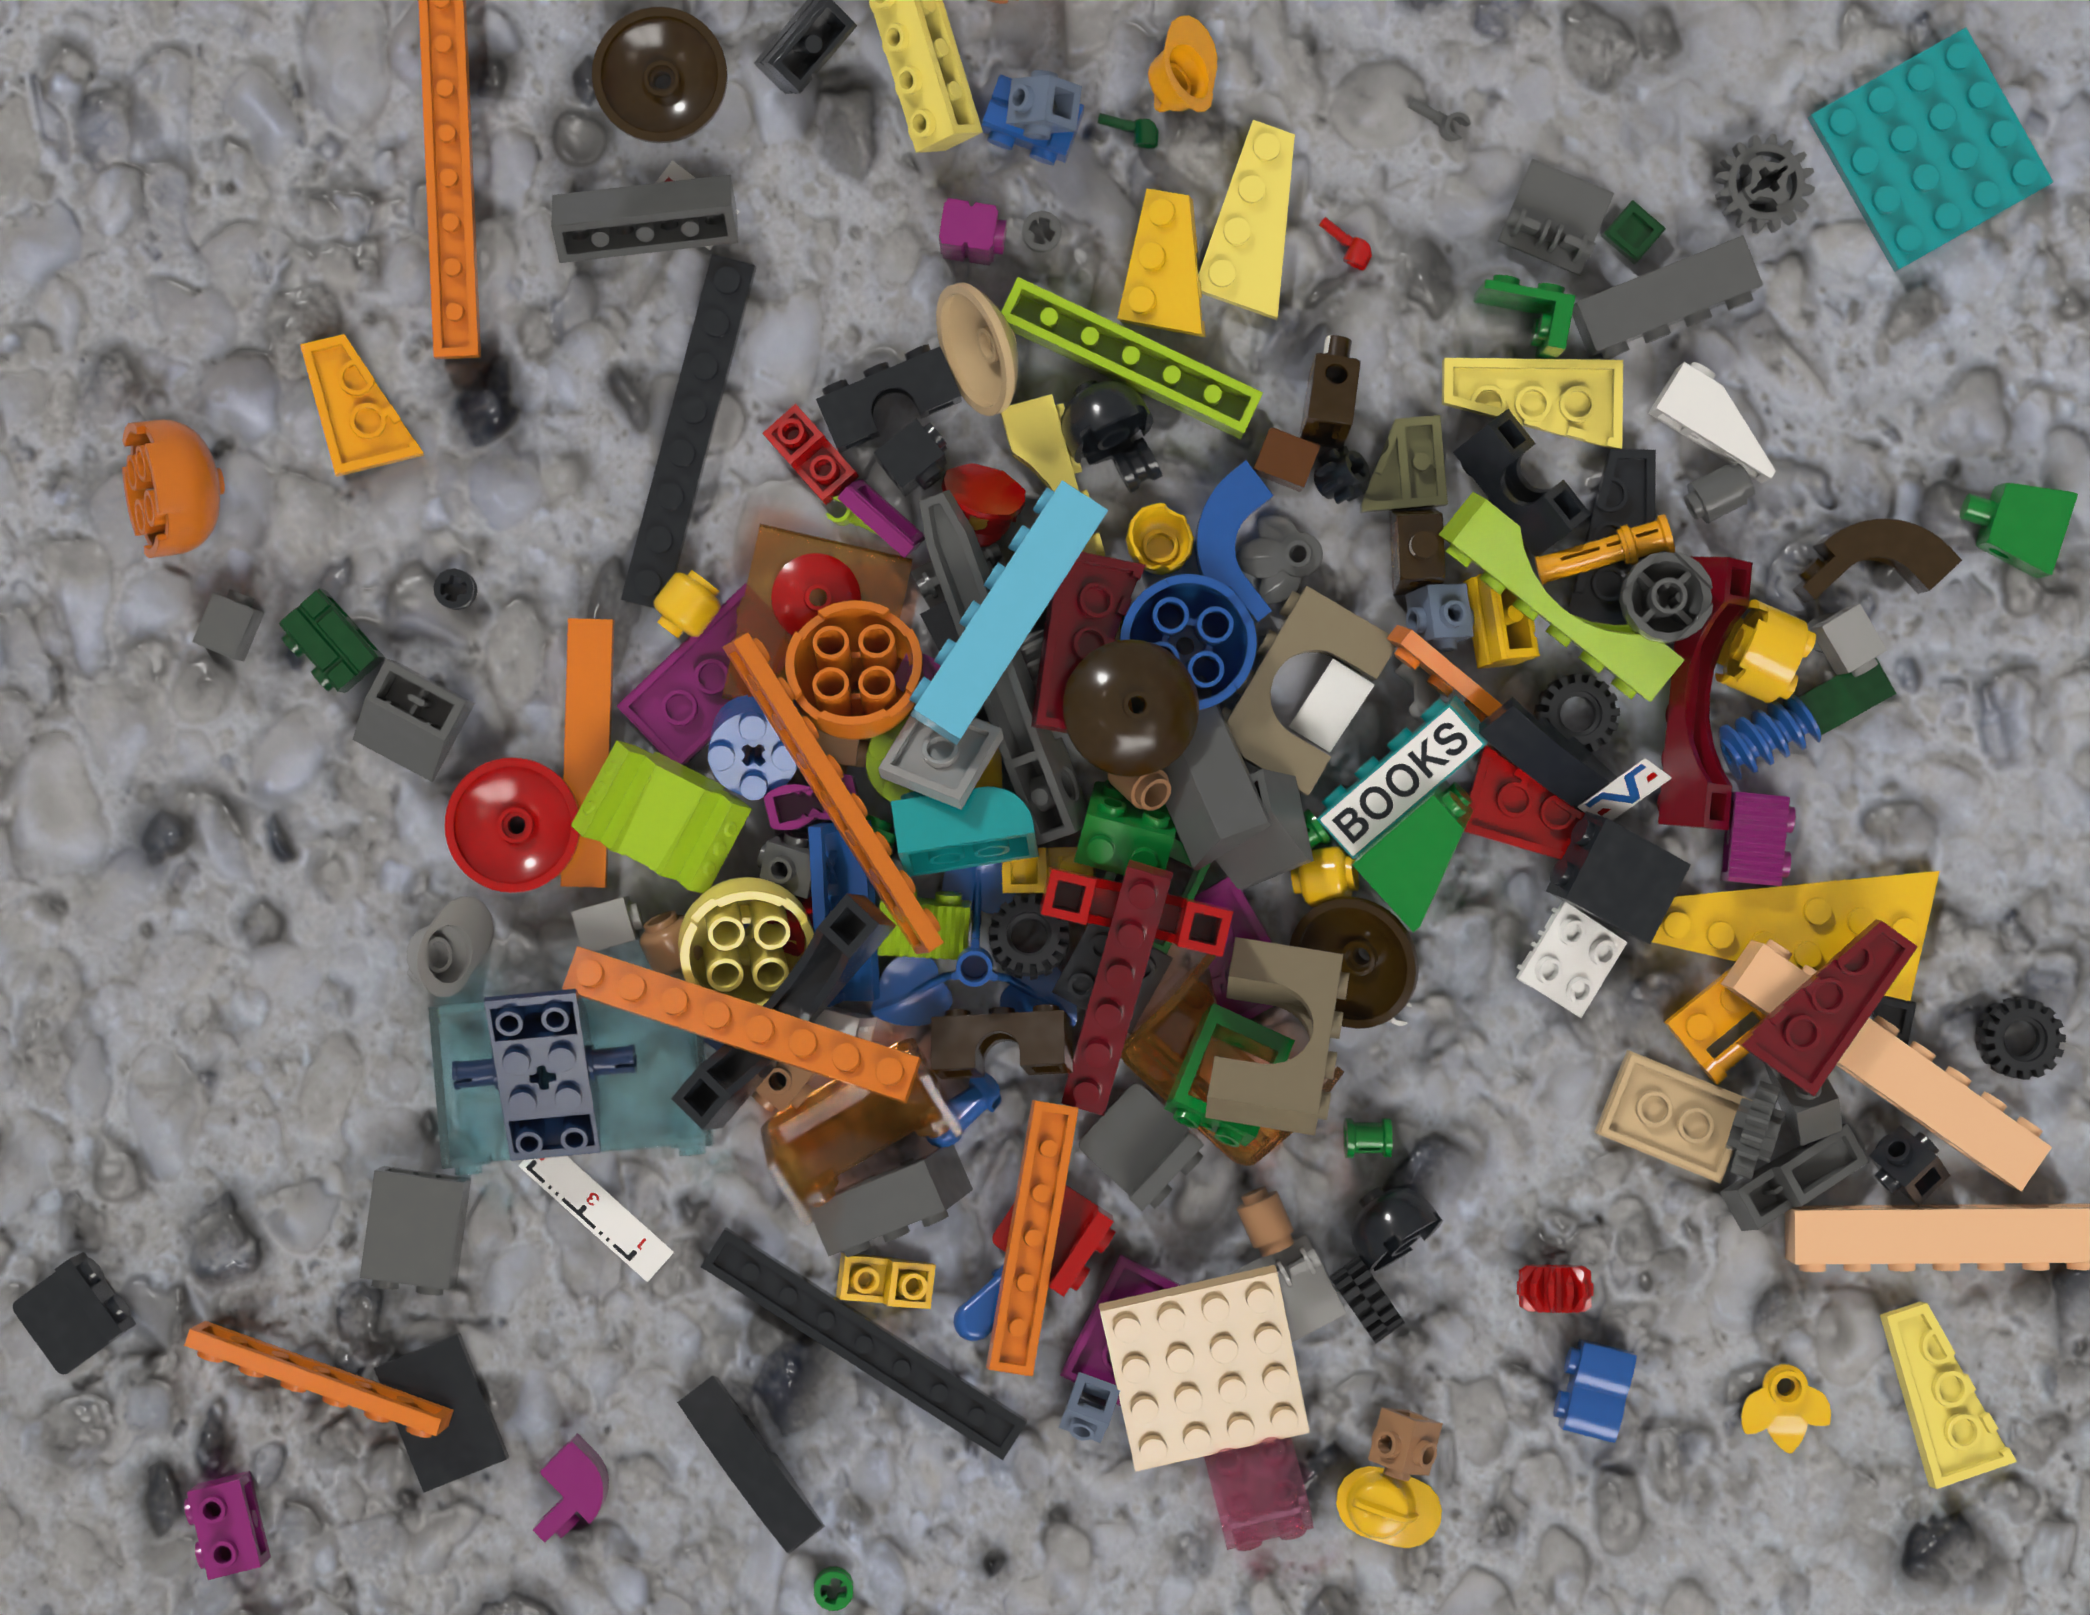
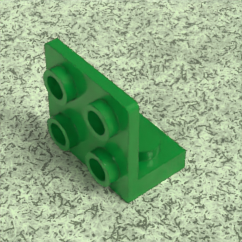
M1494 275L1493 280L1486 279L1475 292L1473 301L1475 303L1541 315L1540 319H1535L1530 338V345L1537 347L1535 359H1556L1566 349L1576 295L1565 294V287L1552 283H1538L1537 288L1520 285L1519 278L1508 275Z

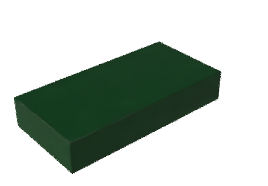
M1876 657L1878 665L1862 675L1854 677L1852 672L1835 675L1797 696L1811 711L1818 724L1821 736L1896 694Z

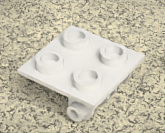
M1563 901L1558 909L1552 908L1551 911L1553 913L1544 927L1546 930L1544 932L1538 931L1537 934L1541 936L1538 943L1532 941L1530 945L1534 948L1533 951H1529L1521 965L1518 964L1516 967L1520 970L1516 979L1533 987L1576 1016L1582 1018L1627 942L1569 903Z

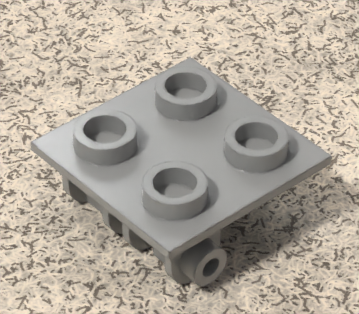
M1306 1234L1295 1239V1243L1290 1247L1275 1254L1260 1257L1227 1274H1235L1271 1265L1276 1266L1292 1342L1347 1314Z

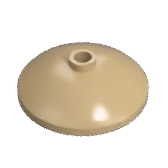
M964 282L947 286L941 292L938 299L936 326L939 345L959 392L964 400L982 415L993 416L1002 413L1009 407L1017 386L1018 350L1015 334L1002 312L981 290Z

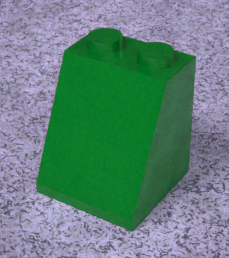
M1447 780L1442 782L1364 849L1352 864L1412 932H1415L1421 926L1474 811L1469 806L1472 803L1470 796L1456 782H1453L1451 785Z

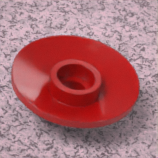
M821 553L805 554L788 562L776 576L771 591V605L775 618L780 626L791 636L794 635L795 631L798 633L806 623L816 617L818 610L838 602L861 601L860 587L851 569L839 559ZM820 589L825 593L826 600L822 606H814L810 602L809 596L812 590Z

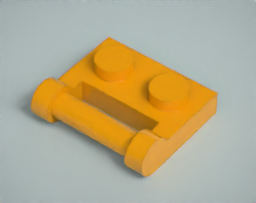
M1732 967L1664 1022L1700 1068L1716 1085L1728 1077L1726 1072L1749 1054L1747 1050L1737 1044L1749 1031L1716 1058H1713L1706 1049L1749 1013L1753 1012L1760 1021L1766 1017L1721 985Z

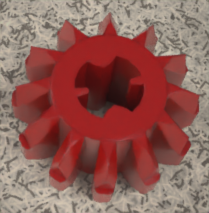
M1526 1265L1519 1269V1281H1517L1519 1306L1528 1312L1538 1313L1585 1312L1592 1308V1296H1594V1282H1592L1591 1271L1584 1266Z

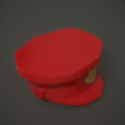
M969 463L948 469L944 474L941 484L943 492L950 490L973 527L980 547H989L1000 540L1009 529L1011 523L1016 522L1017 515L1021 513L1025 506L1026 490L1003 470Z

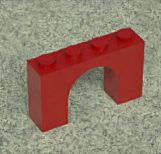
M1050 866L1040 905L1041 915L1084 925L1090 923L1110 927L1122 883ZM1167 894L1155 938L1173 943L1177 947L1223 957L1233 911L1226 907Z

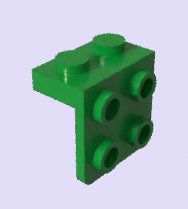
M1109 780L1105 782L1096 781L1074 862L1124 876L1129 860L1166 870L1176 833L1175 825L1166 805L1164 804L1159 809L1153 811L1139 809L1116 790Z

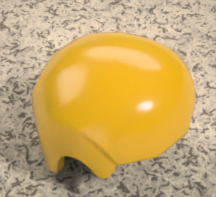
M1156 503L1142 507L1131 519L1125 541L1128 554L1133 562L1145 564L1144 570L1149 573L1165 575L1178 571L1190 558L1194 536L1185 515L1169 509L1165 503Z

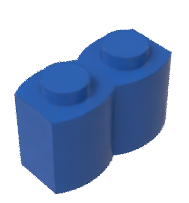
M1579 1339L1576 1348L1570 1347L1564 1365V1373L1570 1374L1566 1392L1559 1390L1553 1410V1416L1559 1418L1558 1426L1562 1430L1615 1443L1621 1427L1637 1355L1631 1351L1584 1339Z

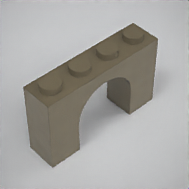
M1306 586L1300 594L1295 591L1291 592L1279 614L1286 617L1277 633L1271 629L1268 631L1257 650V653L1263 656L1255 672L1251 670L1244 683L1235 691L1240 694V697L1233 709L1231 710L1224 706L1221 712L1243 760L1260 770L1266 769L1296 776L1299 793L1309 796L1331 756L1289 732L1277 719L1271 704V687L1277 671L1291 657L1303 653H1320L1336 659L1371 681L1378 679L1396 647L1386 639L1389 635L1387 632Z
M1235 937L1226 998L1272 1005L1287 1010L1303 1024L1309 1036V1042L1297 1056L1276 1064H1261L1214 1056L1205 1118L1315 1136L1318 1119L1327 1120L1331 1093L1324 1092L1322 1089L1324 1078L1333 1079L1337 1052L1328 1050L1330 1038L1340 1039L1344 1012L1335 1011L1336 998L1346 999L1350 974L1341 972L1343 954Z

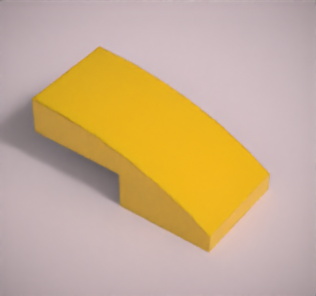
M1077 847L1038 848L1039 857L1002 862V892L1044 893L1050 866L1096 877V870L1094 867L1074 862Z

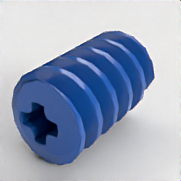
M1794 694L1788 699H1783V706L1776 701L1769 703L1767 714L1761 709L1752 711L1751 722L1745 717L1736 719L1735 730L1726 724L1721 726L1718 731L1722 755L1729 770L1737 780L1742 779L1740 766L1743 764L1752 773L1758 772L1756 758L1760 756L1768 765L1774 764L1773 750L1776 748L1785 758L1791 756L1789 742L1791 741L1801 750L1806 749L1805 735L1808 733L1817 742L1821 741V732L1814 716L1808 707Z

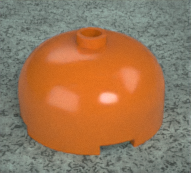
M166 419L128 423L123 433L122 442L125 447L131 446V455L127 456L126 467H122L123 483L135 536L144 535L148 545L144 546V554L148 558L184 554L196 549L208 539L217 524L220 511V495L224 494L225 491L224 477L221 469L216 468L213 456L205 441L198 433L185 424Z
M843 601L818 610L816 617L806 623L798 633L795 631L788 645L785 658L787 682L795 696L793 702L802 716H807L818 730L830 736L847 740L874 738L898 726L915 707L916 704L910 701L909 698L924 676L921 647L913 629H910L902 620L891 614L889 608L868 601ZM907 653L909 666L913 664L909 682H907L905 690L902 692L895 685L894 675ZM859 688L860 693H852L853 690Z

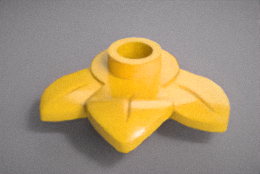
M1779 1364L1772 1367L1764 1376L1762 1388L1751 1393L1746 1398L1741 1413V1425L1745 1434H1756L1767 1429L1772 1440L1789 1454L1793 1453L1802 1442L1808 1424L1828 1426L1831 1422V1409L1826 1396L1821 1391L1808 1386L1804 1373L1790 1364ZM1784 1378L1790 1379V1390L1786 1393H1779L1777 1390L1778 1382Z

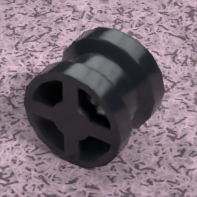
M1143 437L1135 440L1133 446L1126 451L1118 449L1110 453L1112 461L1130 493L1138 490L1141 482L1147 479L1155 481L1163 476L1152 451Z

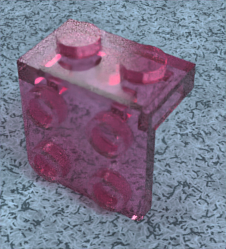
M1268 1437L1257 1445L1239 1449L1224 1448L1217 1454L1204 1456L1227 1550L1236 1548L1238 1551L1252 1550L1261 1546L1262 1541L1280 1537L1281 1540L1296 1539L1303 1536L1306 1530L1314 1528L1309 1501L1291 1437L1284 1439Z

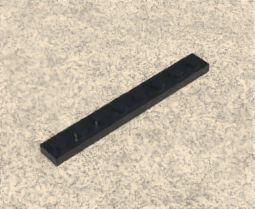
M715 254L711 255L621 597L623 601L655 609L654 600L677 572L757 269L753 264Z
M727 1227L701 1265V1268L1001 1460H1004L1027 1424L1026 1418Z

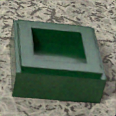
M1632 200L1601 237L1635 265L1666 228Z

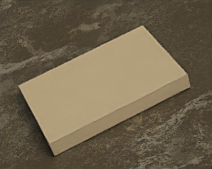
M1627 1050L1594 1133L1721 1184L1734 1152L1726 1148L1732 1124L1741 1099L1748 1098Z

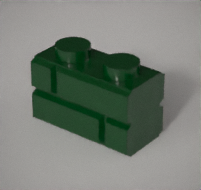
M320 588L315 590L300 606L291 611L279 623L286 632L281 637L282 641L298 658L305 654L316 666L311 671V674L328 692L333 688L338 692H348L385 659L382 653L326 590Z

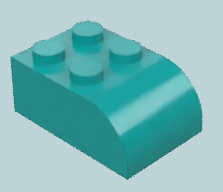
M988 786L974 788L962 810L916 791L903 794L900 797L901 800L891 801L898 855L903 870L909 877L1039 857L1031 813L1025 803L1008 790Z

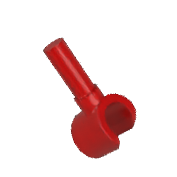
M1327 217L1323 218L1319 226L1340 242L1341 245L1348 248L1343 261L1355 269L1364 271L1372 257L1369 243L1358 237L1353 238Z

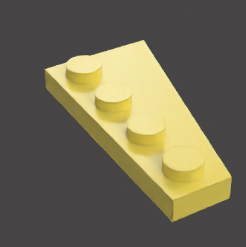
M1917 1302L1880 1314L1929 1487L1939 1489L2017 1462L2010 1448L2005 1447L1996 1431L1998 1427L1990 1413L1985 1412L1974 1392L1976 1388L1968 1374L1963 1373L1954 1357L1955 1351L1928 1303Z

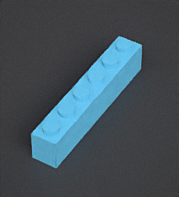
M1063 480L1055 492L1048 487L1045 489L1033 508V511L1039 514L1031 529L1024 525L1021 526L1008 546L1015 553L1005 567L999 562L997 563L983 585L990 589V592L981 605L973 600L961 618L959 624L966 629L957 642L948 638L935 658L934 662L941 666L932 681L923 677L909 698L910 701L916 704L910 716L955 745L958 744L1108 512V509Z

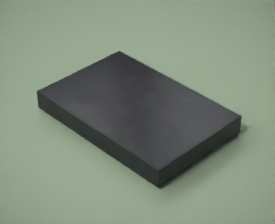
M460 1332L374 1367L379 1383L454 1410L449 1426L437 1436L432 1435L430 1438L412 1435L405 1430V1425L395 1422L423 1493L509 1458Z

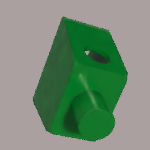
M2003 483L1994 487L1990 500L1969 493L1963 501L1959 517L1960 519L1981 525L1976 540L1978 548L2032 577L2042 578L2053 574L2078 494L2036 486Z

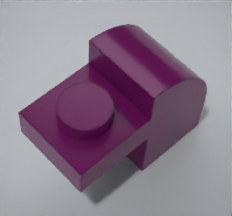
M577 1433L539 1472L563 1496L533 1528V1531L544 1543L554 1533L560 1539L565 1536L580 1520L575 1514L576 1512L590 1524L599 1513L608 1494L609 1477L602 1458Z

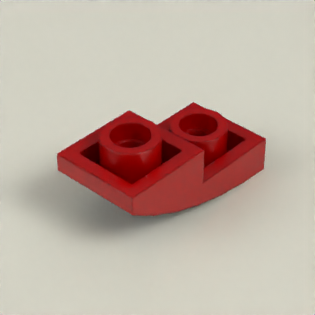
M796 404L762 433L825 505L829 504L833 497L838 496L859 477L851 465Z

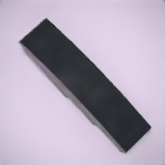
M1514 697L1479 724V734L1504 756L1547 790L1580 812L1584 811L1578 808L1579 805L1618 778L1574 736L1568 740L1544 717L1538 721Z
M712 1375L677 1402L728 1477L786 1553L790 1554L825 1527L778 1455L771 1452L749 1417L741 1413L718 1377Z

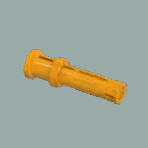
M1658 515L1656 521L1632 528L1627 524L1620 526V529L1616 530L1617 534L1576 545L1540 557H1534L1541 584L1544 585L1547 582L1584 573L1620 561L1634 565L1638 563L1639 558L1663 551L1675 553L1674 540L1666 515Z

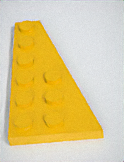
M1940 871L1679 895L1674 897L1652 943L1736 962L1751 940L1766 944L1770 939L1792 953L1788 961L1802 970L1805 965H1808L1818 971L1877 919L1883 921L1918 946L1884 995L1910 1001Z

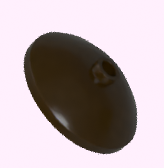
M649 7L624 16L605 33L594 55L592 83L596 99L602 111L619 130L641 141L671 143L696 134L714 118L726 94L728 71L726 59L719 41L702 21L678 9ZM663 75L669 76L671 78L669 87L659 89L655 86L658 77Z
M1143 640L1114 641L1089 653L1072 672L1063 696L1064 725L1076 750L1095 767L1118 776H1144L1155 773L1172 764L1190 744L1199 719L1198 693L1186 667L1168 650ZM1132 697H1137L1143 702L1144 708L1140 714H1135L1129 709L1128 703Z
M1359 897L1333 898L1311 909L1299 921L1292 934L1289 946L1343 954L1341 972L1350 973L1346 999L1336 998L1335 1011L1344 1012L1343 1027L1364 1029L1381 1025L1402 1011L1413 996L1419 974L1416 948L1410 934L1401 921L1383 906ZM1359 948H1363L1368 952L1369 960H1365L1360 956Z

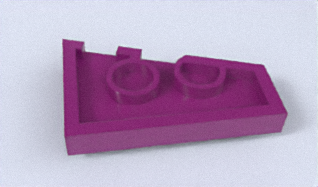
M1227 876L1196 894L1194 900L1226 907L1233 911L1223 957L1207 953L1206 956L1216 1004L1245 1018L1252 1019L1273 1006L1226 998L1235 937L1273 943L1243 890L1237 889Z

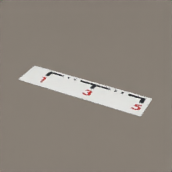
M568 1156L523 1160L519 1164V1167L645 1281L648 1282L674 1253Z

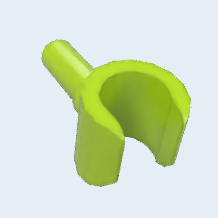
M838 496L833 497L835 501L843 504L839 499H837ZM846 507L845 515L841 518H835L831 514L826 513L828 519L838 526L853 524L878 535L848 507Z

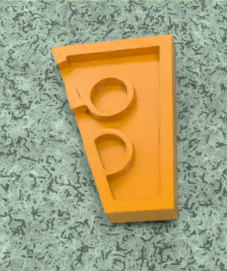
M345 334L300 344L336 477L424 456L423 451L413 439Z

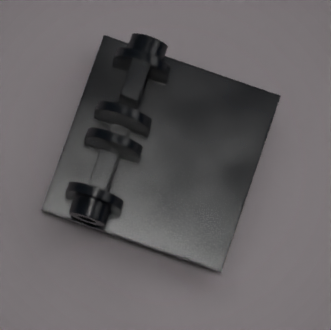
M1089 923L1072 956L1063 968L1052 993L1087 1011L1110 927ZM1154 947L1151 950L1128 1033L1130 1035L1173 957Z

